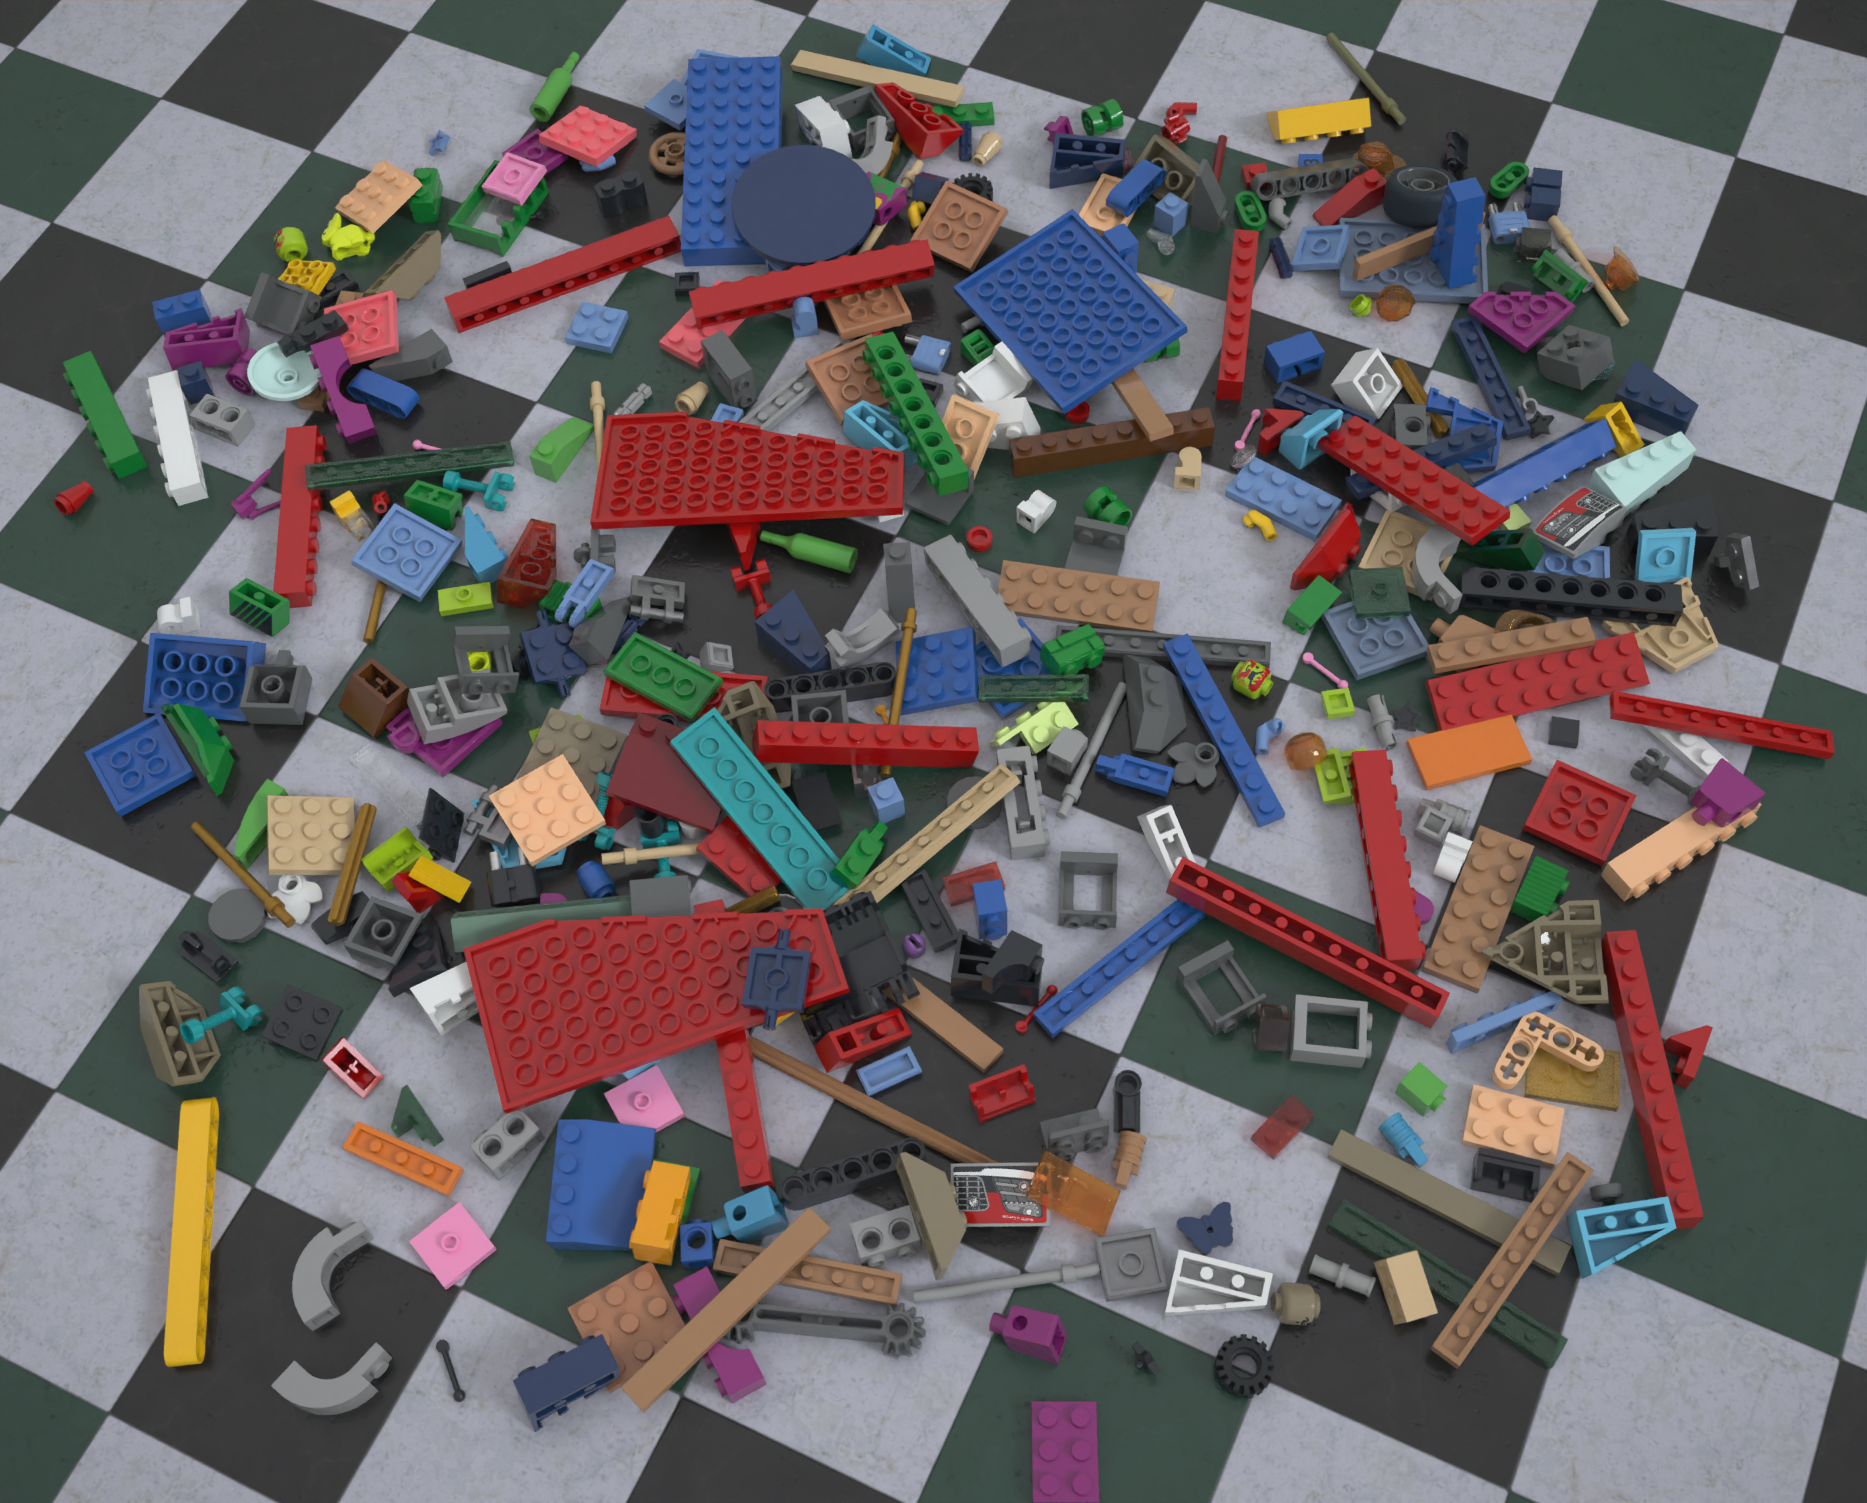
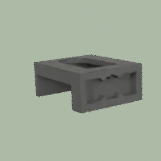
M509 626L454 627L451 646L461 694L515 693L519 672H513L508 649L510 638ZM467 652H493L497 673H471Z
M1061 851L1058 926H1065L1070 929L1084 926L1094 927L1098 930L1116 928L1118 853ZM1074 875L1102 876L1101 911L1073 909Z
M1228 940L1179 966L1176 977L1214 1035L1221 1031L1227 1033L1237 1027L1239 1021L1247 1017L1248 1019L1257 1017L1263 1012L1267 998L1265 993L1260 996L1257 994L1233 959L1234 948ZM1220 968L1243 1003L1240 1007L1223 1016L1215 1010L1196 982V980Z

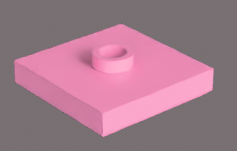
M507 152L484 182L482 188L486 193L522 206L547 170L544 165Z
M658 1065L604 1093L620 1124L655 1128L657 1133L685 1117Z
M460 1202L409 1241L446 1290L497 1250Z

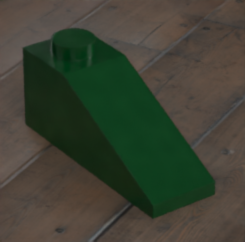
M1529 528L1491 531L1474 545H1470L1461 539L1455 555L1505 570L1529 571L1535 570L1545 550L1532 529Z

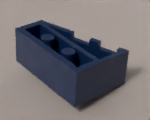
M1056 133L1050 166V189L1098 181L1102 173L1113 177H1121L1124 167L1126 140Z
M1637 359L1634 360L1613 403L1622 401L1633 423L1668 437L1680 431L1685 435L1699 406Z
M794 589L755 621L758 639L797 673L806 674L832 669L830 652L825 647L824 641Z
M603 1334L597 1337L591 1335L582 1339L577 1344L578 1347L568 1352L559 1351L548 1358L547 1363L537 1368L535 1366L528 1367L518 1374V1378L513 1380L518 1397L534 1432L543 1428L541 1421L557 1411L559 1416L569 1411L567 1406L569 1403L583 1396L585 1399H588L621 1377L619 1367Z

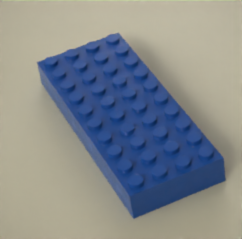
M780 56L688 59L681 252L685 267L765 264V258L758 255L757 251L749 245H746L736 230L732 215V195L739 177L750 164L761 156L782 148L783 73Z

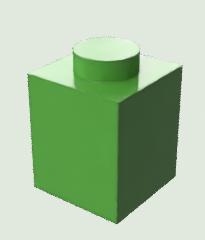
M1418 1062L1400 1081L1395 1093L1424 1117L1430 1109L1436 1112L1445 1102L1446 1098L1443 1094L1447 1085Z

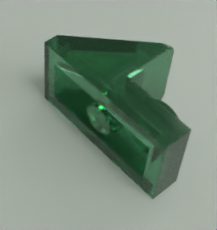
M405 1085L400 1092L391 1129L397 1137H401L414 1128L422 1141L428 1138L435 1147L444 1139L408 1085Z

